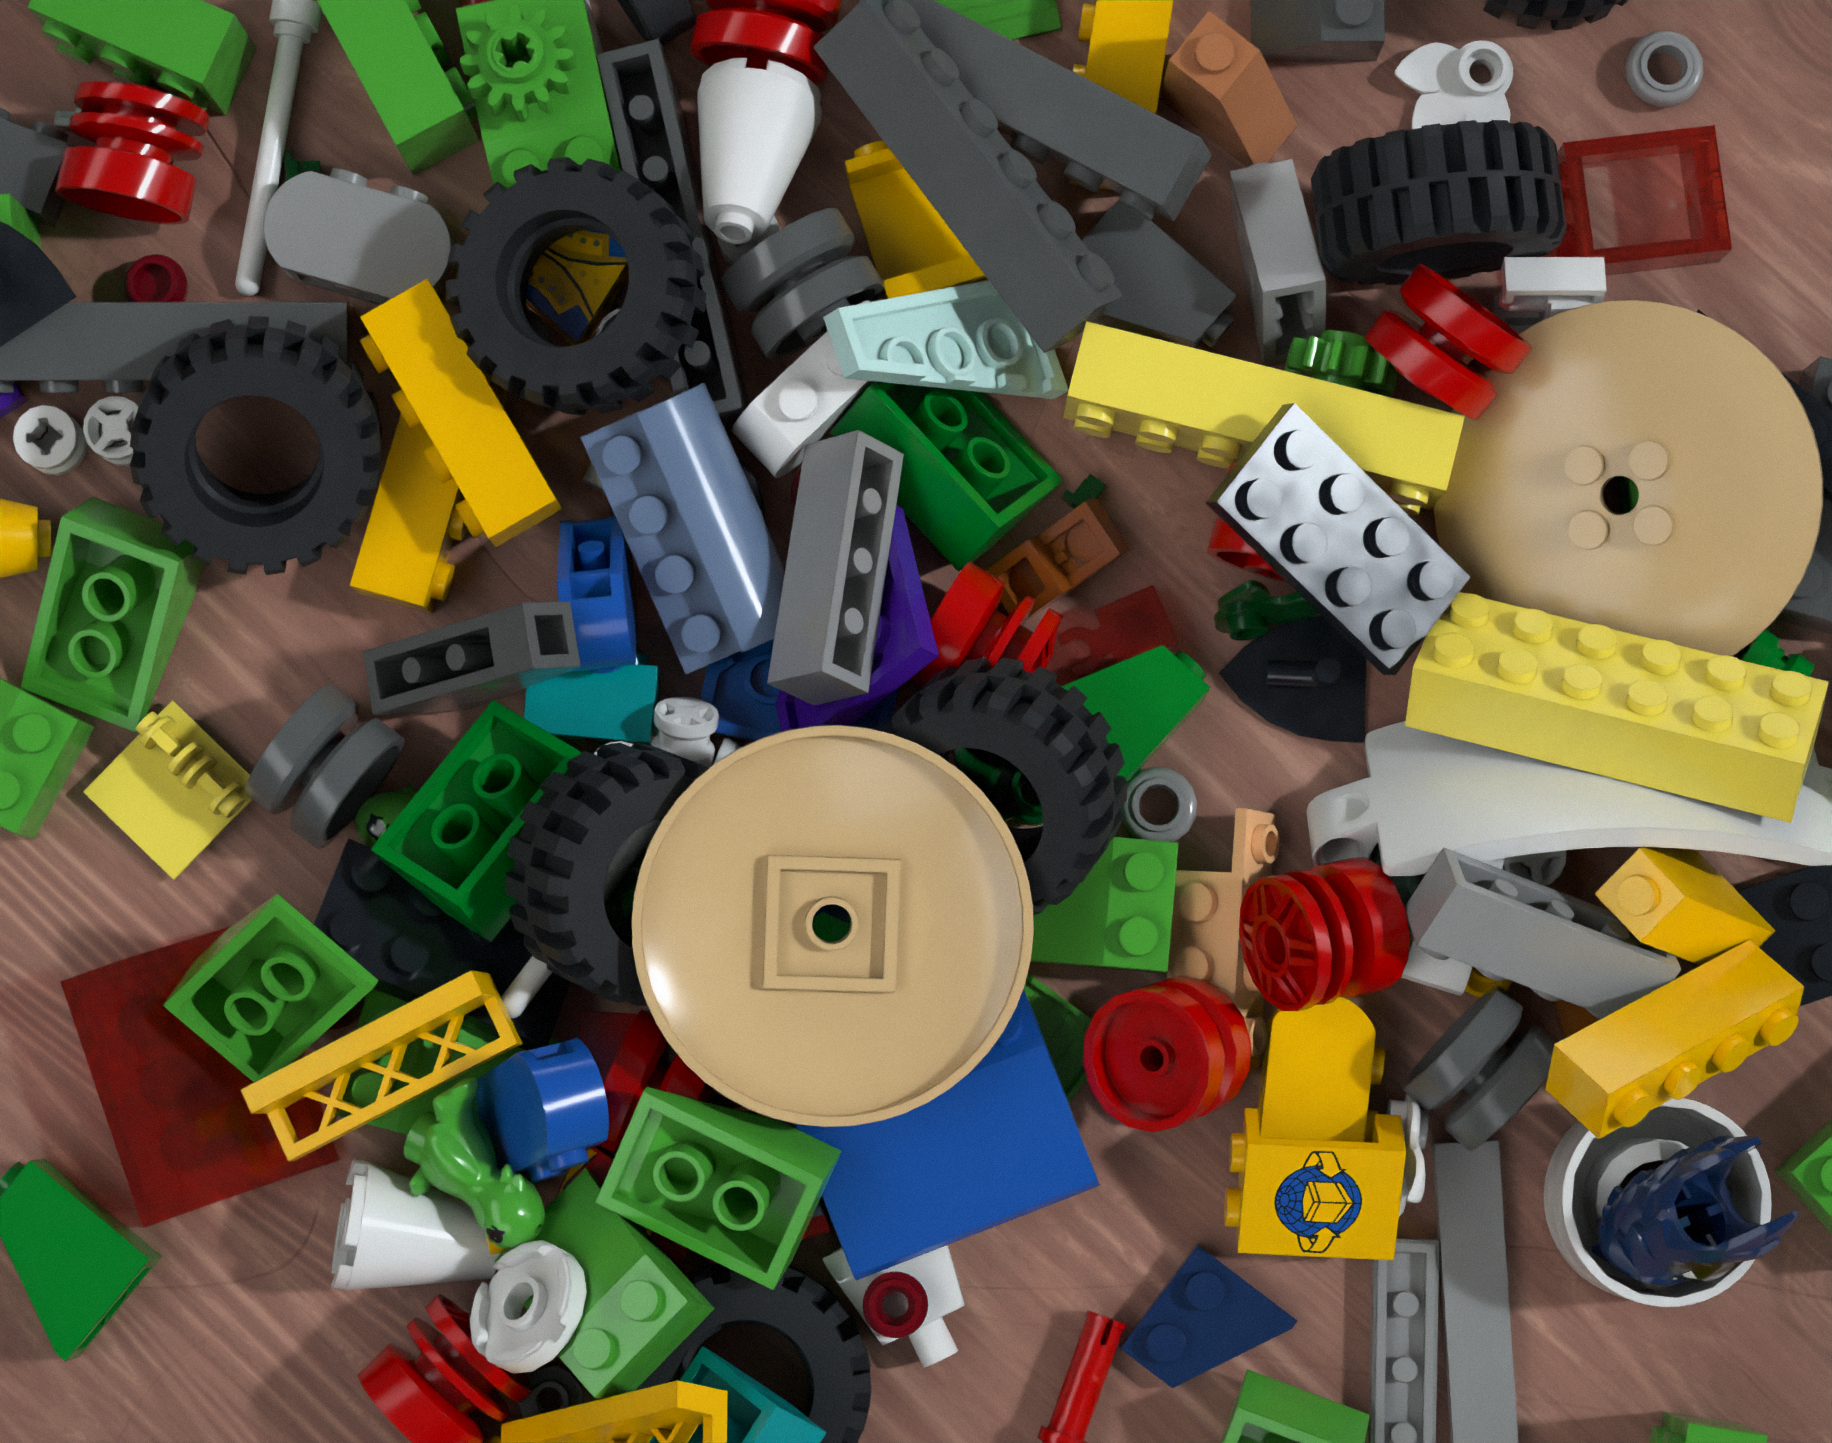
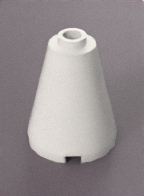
M732 58L715 63L702 74L697 92L703 219L705 224L714 231L718 238L733 244L746 243L761 237L766 232L822 119L821 93L819 88L803 73L782 63L768 60L766 70L745 68L747 58Z
M354 1159L351 1162L345 1185L353 1186L351 1198H347L345 1203H341L331 1273L335 1274L331 1283L332 1289L349 1291L492 1279L496 1271L493 1268L496 1264L495 1260L501 1253L490 1255L485 1234L477 1224L473 1210L464 1200L434 1187H430L429 1191L424 1195L421 1194L415 1197L410 1194L411 1188L409 1183L411 1178L368 1161Z

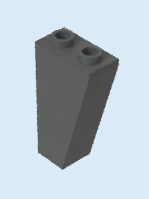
M570 601L519 603L363 651L373 715L470 710L581 667Z

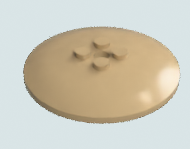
M1628 300L1588 304L1558 313L1521 332L1519 335L1531 344L1532 349L1513 374H1501L1486 365L1480 368L1493 382L1497 395L1477 421L1465 416L1447 491L1433 506L1440 547L1470 576L1460 592L1476 594L1486 599L1527 609H1538L1548 614L1589 624H1600L1614 630L1655 640H1667L1676 645L1717 655L1733 656L1771 625L1789 603L1806 573L1820 531L1823 510V474L1820 453L1806 411L1791 384L1759 348L1735 330L1713 318L1690 309L1665 303ZM1455 409L1452 410V413L1463 415ZM1616 476H1624L1631 479L1638 488V502L1634 509L1626 514L1613 512L1604 501L1605 486Z
M845 725L809 726L786 730L760 738L733 751L697 777L674 802L649 843L640 867L632 911V948L636 972L645 1001L657 1026L683 1062L705 1083L728 1099L749 1110L777 1120L820 1127L856 1126L902 1115L935 1099L969 1074L991 1050L1005 1030L1017 1007L1028 974L1034 935L1032 897L1022 856L1006 823L981 789L962 771L944 758L915 742L883 731ZM830 904L839 905L846 909L851 919L848 933L842 939L833 942L820 939L812 928L815 913L821 907Z

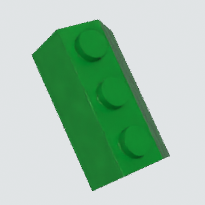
M875 382L865 390L830 431L835 437L860 430L904 454L896 505L903 508L904 513L930 540L937 552L944 556L958 572L968 562H973L991 549L1064 482L982 392Z
M492 700L375 843L371 851L446 914L489 942H492L511 918L509 914L510 906L517 903L515 898L506 895L505 873L514 869V859L508 857L507 853L511 837H519L525 821L519 819L528 801L536 804L544 794L539 788L540 785L554 771L562 775L569 772L566 766L567 762L582 752L495 700Z

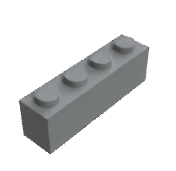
M860 430L808 444L804 448L767 684L812 705L867 694L869 691L904 454Z
M1444 847L1405 905L1406 915L1416 945L1428 955L1440 960L1452 958L1471 965L1486 977L1496 981H1502L1506 978L1530 987L1536 994L1549 1001H1559L1562 999L1584 1007L1599 1019L1673 981L1681 971L1675 955L1640 942L1611 911Z

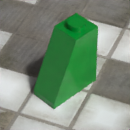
M1164 645L1061 686L1069 691L1074 685L1088 697L1083 703L1092 715L1097 712L1102 713L1111 727L1110 732L1106 735V739L1109 744L1117 743L1120 746L1125 765L1117 775L1124 776L1127 783L1202 704L1211 688L1203 681L1206 674L1198 663L1181 651H1177L1174 655Z
M46 1159L30 1160L26 1166L19 1161L0 1179V1237L54 1352L65 1362L78 1358L162 1256Z

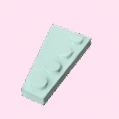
M989 280L841 307L823 317L843 376L846 379L1055 399L1069 391L1055 349L1046 353L1040 349Z

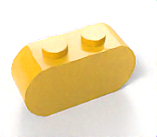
M1343 997L1337 998L1332 1003L1314 1005L1309 1009L1301 1011L1275 1010L1267 1020L1266 1026L1267 1043L1263 1054L1258 1100L1260 1137L1372 1143L1374 1117L1378 1112L1368 1110L1370 1084H1381L1385 1048L1384 1046H1375L1376 1031L1368 1016L1356 1004Z

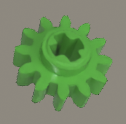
M512 3L509 9L510 19L508 21L500 22L497 15L487 11L485 13V21L489 31L485 35L479 31H467V41L472 51L476 54L469 53L460 57V64L464 74L472 77L467 86L474 100L485 98L488 95V106L492 116L495 117L505 110L507 104H511L519 121L525 122L529 113V104L536 102L542 111L548 114L553 112L548 94L551 90H555L560 94H570L572 89L569 79L562 71H570L576 68L577 60L574 51L565 48L570 40L566 27L558 25L549 30V19L546 9L541 7L532 15L531 20L528 21L524 20L518 3ZM524 56L529 57L530 61L528 63L522 61ZM510 61L516 62L512 68H508L507 65Z
M1324 330L1321 332L1320 338L1309 336V340L1294 337L1290 345L1284 370L1391 397L1392 393H1394L1399 374L1392 363L1380 353H1376V350L1365 340L1364 336L1338 330Z

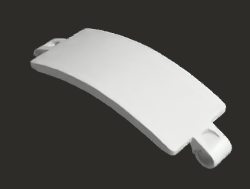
M1405 721L1373 730L1366 735L1364 748L1368 778L1316 796L1309 803L1306 811L1311 853L1315 866L1347 858L1365 857L1369 859L1375 845L1378 843L1382 870L1388 876H1417L1426 874L1443 847L1481 862L1513 856L1584 848L1661 847L1725 852L1808 866L1832 865V769L1819 766L1814 747L1792 822L1789 823L1405 726Z

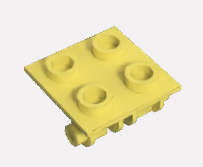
M172 700L158 715L153 711L140 721L136 727V731L140 734L83 793L175 880L252 799L244 794L250 774Z

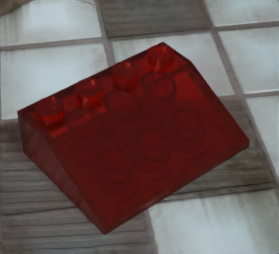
M230 927L125 958L60 981L143 1228L161 1225L340 1160L335 1143L332 1141L295 1161H288L267 1114H251L242 1095L241 1089L254 1082L163 1006L193 962ZM304 1052L293 1062L305 1057ZM305 1097L285 1108L299 1141L319 1130L324 1115L321 1102Z

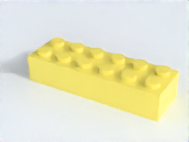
M1086 321L1063 418L1075 421L1073 429L1087 435L1110 438L1111 431L1113 430L1136 436L1135 444L1141 448L1160 453H1172L1173 446L1197 451L1196 459L1199 462L1229 469L1231 463L1239 461L1281 406L1295 403L1408 515H1419L1420 508L1430 510L1447 491L1465 416Z
M1459 592L1427 633L1414 663L1405 726L1791 823L1816 740L1829 681L1808 677L1795 671H1783L1742 661L1733 656L1717 655L1676 645L1667 640H1655L1634 635L1600 624H1589L1548 614L1538 609L1514 606L1486 599L1476 594Z

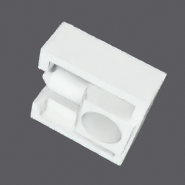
M1504 257L1501 268L1502 291L1498 295H1494L1491 312L1520 334L1536 323L1563 311L1588 304L1601 303L1604 301L1607 291L1604 257Z

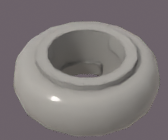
M1671 30L1654 31L1640 38L1630 49L1625 63L1626 80L1632 92L1644 103L1658 108L1674 107L1689 100L1698 90L1704 74L1703 58L1697 46L1685 35ZM1664 53L1676 59L1681 67L1680 80L1670 85L1656 82L1650 76L1647 69V61L1651 56Z
M1154 766L1140 770L1127 783V800L1120 808L1123 814L1122 824L1131 836L1136 839L1176 842L1189 831L1196 819L1197 799L1193 787L1183 775L1171 768ZM1148 788H1164L1175 797L1177 810L1168 824L1152 825L1140 815V798Z

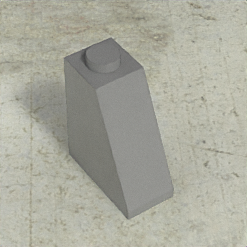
M1292 159L1274 163L1261 162L1247 168L1230 171L1231 212L1263 366L1287 362L1290 345L1294 337L1309 340V336L1320 338L1326 324V278Z

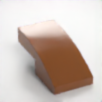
M1096 497L1080 504L1041 534L1023 542L985 571L1005 582L1000 602L1008 614L1027 595L1036 600L1027 618L1028 620L1130 551V549Z

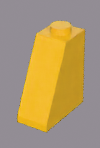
M1639 848L1595 893L1600 901L1640 942L1700 966L1747 940H1751L1760 947L1775 932L1768 922L1703 855L1694 849Z

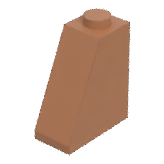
M1208 11L1168 60L1160 100L1245 167L1261 162L1269 163L1297 128V123L1260 50L1212 12Z

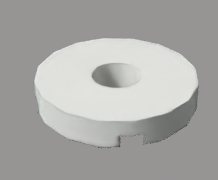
M544 1240L525 1242L505 1253L493 1266L498 1272L492 1278L490 1284L488 1285L482 1281L474 1297L470 1316L473 1345L478 1353L487 1358L488 1362L513 1374L532 1372L553 1360L570 1341L583 1314L587 1294L584 1270L572 1254ZM533 1295V1301L529 1310L520 1318L523 1305Z

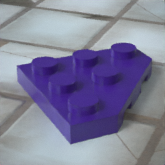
M896 505L868 693L812 705L780 690L775 706L781 732L809 726H850L939 656L903 508Z

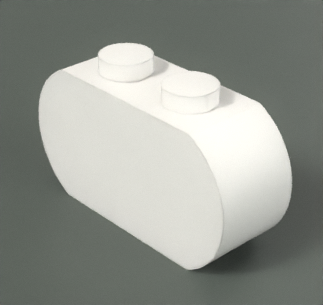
M866 300V301H864V302H862V303H860V304L868 303V302H870V301H869V300ZM827 331L749 404L733 425L731 432L775 478H780L803 461L805 445L825 440L831 435L830 431L865 390L876 381L844 378Z

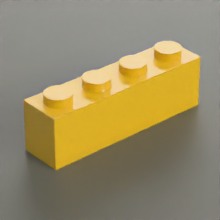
M1096 0V5L1083 3L1078 41L1090 42L1087 66L1074 64L1073 72L1156 114L1173 0ZM1069 179V184L1079 185L1076 182ZM1101 184L1100 187H1099V188H1102V189L1112 190V189H1110V188L1104 186L1103 184Z
M428 278L360 316L370 333L360 339V343L379 374L388 368L392 371L401 390L391 396L410 428L420 423L425 428L433 445L423 451L442 483L453 478L465 500L456 504L455 507L474 539L485 533L491 543L498 547L562 510L484 373L476 367L466 354L469 347L465 341L457 338L450 320L451 317Z
M482 371L504 408L508 391L494 383L490 374ZM401 414L349 586L359 594L432 614L435 601L440 600L444 602L452 584L455 566L447 563L453 540L462 541L468 530L455 507L456 504L462 502L465 498L453 478L442 483L423 450L433 445V442L422 423L410 428Z
M1747 940L1554 1044L1545 1090L1598 1139L1622 1126L1632 1127L1656 1107L1671 1099L1680 1100L1686 1097L1701 1082L1721 1071L1728 1073L1735 1070L1748 1056L1768 1045L1777 1046L1786 1041L1795 1031L1799 1022L1797 1014L1804 986L1751 940Z

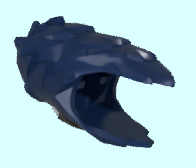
M1756 1135L1741 1137L1719 1136L1697 1147L1691 1146L1681 1149L1657 1169L1652 1168L1648 1171H1640L1624 1189L1619 1186L1614 1187L1607 1199V1205L1603 1206L1602 1217L1596 1220L1599 1229V1240L1592 1245V1252L1612 1264L1618 1271L1642 1282L1647 1288L1661 1289L1672 1287L1682 1283L1686 1278L1711 1282L1723 1276L1743 1261L1762 1258L1774 1250L1781 1242V1237L1795 1223L1799 1215L1798 1211L1795 1210L1763 1225L1744 1221L1731 1203L1733 1190L1726 1186L1725 1179L1736 1159L1761 1146L1762 1141Z

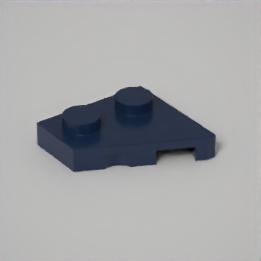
M1196 1244L1119 1348L1168 1386L1174 1388L1292 1329L1297 1320Z

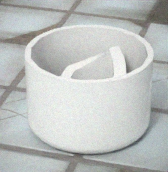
M1685 1098L1680 1100L1671 1099L1649 1111L1636 1125L1632 1127L1622 1126L1601 1139H1598L1580 1121H1577L1558 1143L1551 1157L1545 1177L1544 1209L1546 1221L1558 1250L1569 1265L1592 1285L1608 1293L1638 1303L1659 1307H1680L1696 1304L1722 1293L1747 1272L1755 1259L1743 1261L1723 1276L1711 1282L1686 1278L1682 1283L1672 1287L1651 1289L1647 1288L1642 1282L1618 1271L1612 1264L1592 1252V1245L1599 1240V1229L1596 1220L1602 1217L1603 1206L1607 1205V1199L1613 1188L1620 1186L1628 1173L1645 1163L1658 1160L1665 1162L1683 1148L1697 1147L1719 1136L1741 1137L1747 1135L1738 1125L1721 1112L1708 1105ZM1755 1148L1736 1159L1725 1181L1726 1186L1733 1190L1731 1203L1735 1211L1744 1221L1763 1225L1770 1222L1771 1189L1765 1165Z

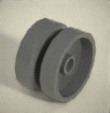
M826 208L811 213L770 235L743 254L726 270L720 279L723 289L738 312L760 311L755 317L750 330L768 360L780 359L815 343L828 331L824 316L837 308L857 305L866 300L874 302L884 290L885 284L868 256L846 257L855 242V237L838 208Z
M332 683L319 688L284 724L255 765L246 783L244 793L274 815L294 806L290 829L319 850L330 844L355 819L360 807L368 798L376 793L396 763L405 742L402 736L378 718L365 721L356 727L360 704Z
M1499 985L1493 986L1448 1028L1417 1063L1401 1086V1089L1408 1096L1416 1100L1419 1106L1427 1111L1440 1108L1462 1090L1463 1092L1448 1110L1444 1129L1468 1151H1472L1483 1144L1502 1125L1513 1118L1533 1097L1543 1081L1548 1077L1554 1044L1559 1042L1543 1025L1526 1028L1504 1046L1503 1044L1511 1036L1521 1020L1523 1007Z

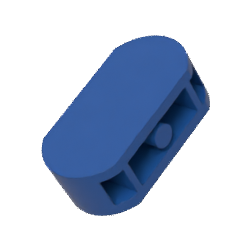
M611 515V518L583 521H560L557 570L558 601H570L581 667L571 670V672L589 670L593 673L603 674L614 672L623 666L636 665L637 600L632 552L616 516Z
M579 1038L518 1052L478 1079V1114L490 1135L495 1150L497 1168L500 1172L505 1164H509L514 1174L523 1175L528 1173L531 1184L547 1181L569 1173V1168L587 1163L589 1161L587 1151L608 1138L609 1112L603 1081L592 1054Z

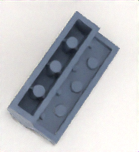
M705 383L580 437L685 674L742 651L743 653L774 639L786 567Z

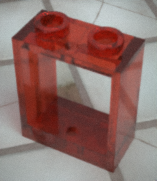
M1715 125L1564 142L1557 151L1567 224L1566 233L1560 245L1556 248L1557 257H1604L1605 275L1609 276L1719 263L1732 250ZM1679 153L1690 238L1594 249L1583 165Z

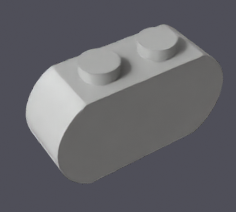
M332 168L330 176L313 171L296 175L281 185L270 199L263 222L265 242L274 260L293 281L381 305L427 278L439 298L442 299L446 295L445 281L455 279L458 268L448 263L452 243L456 244L440 213L432 205L427 204L428 197L423 193L396 185L392 186L390 193L366 187L368 180L361 175L343 169Z

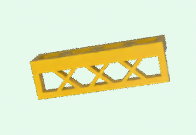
M469 971L241 1089V1092L251 1114H267L287 1160L295 1161L523 1043L490 973ZM485 1005L500 1038L479 1049L456 1042L464 1016ZM449 1023L445 1037L431 1033ZM419 1038L442 1045L433 1072L422 1078L399 1071L407 1045ZM453 1050L467 1054L449 1063ZM392 1053L387 1067L375 1063V1061ZM361 1068L384 1075L376 1101L364 1108L342 1100L351 1073ZM396 1079L409 1084L392 1093ZM334 1083L330 1096L318 1092V1090ZM305 1097L327 1104L319 1130L299 1141L285 1108ZM339 1109L352 1113L335 1122Z
M676 1380L501 1424V1443H649L653 1436L660 1443H688L699 1424H703V1443H727L728 1391Z

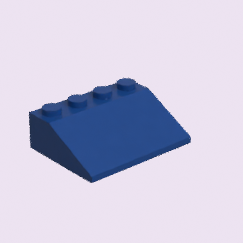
M1024 989L1005 1030L988 1054L969 1074L930 1102L902 1115L856 1126L820 1127L795 1124L796 1129L842 1151L822 1197L856 1281L1100 1186L1038 1020Z

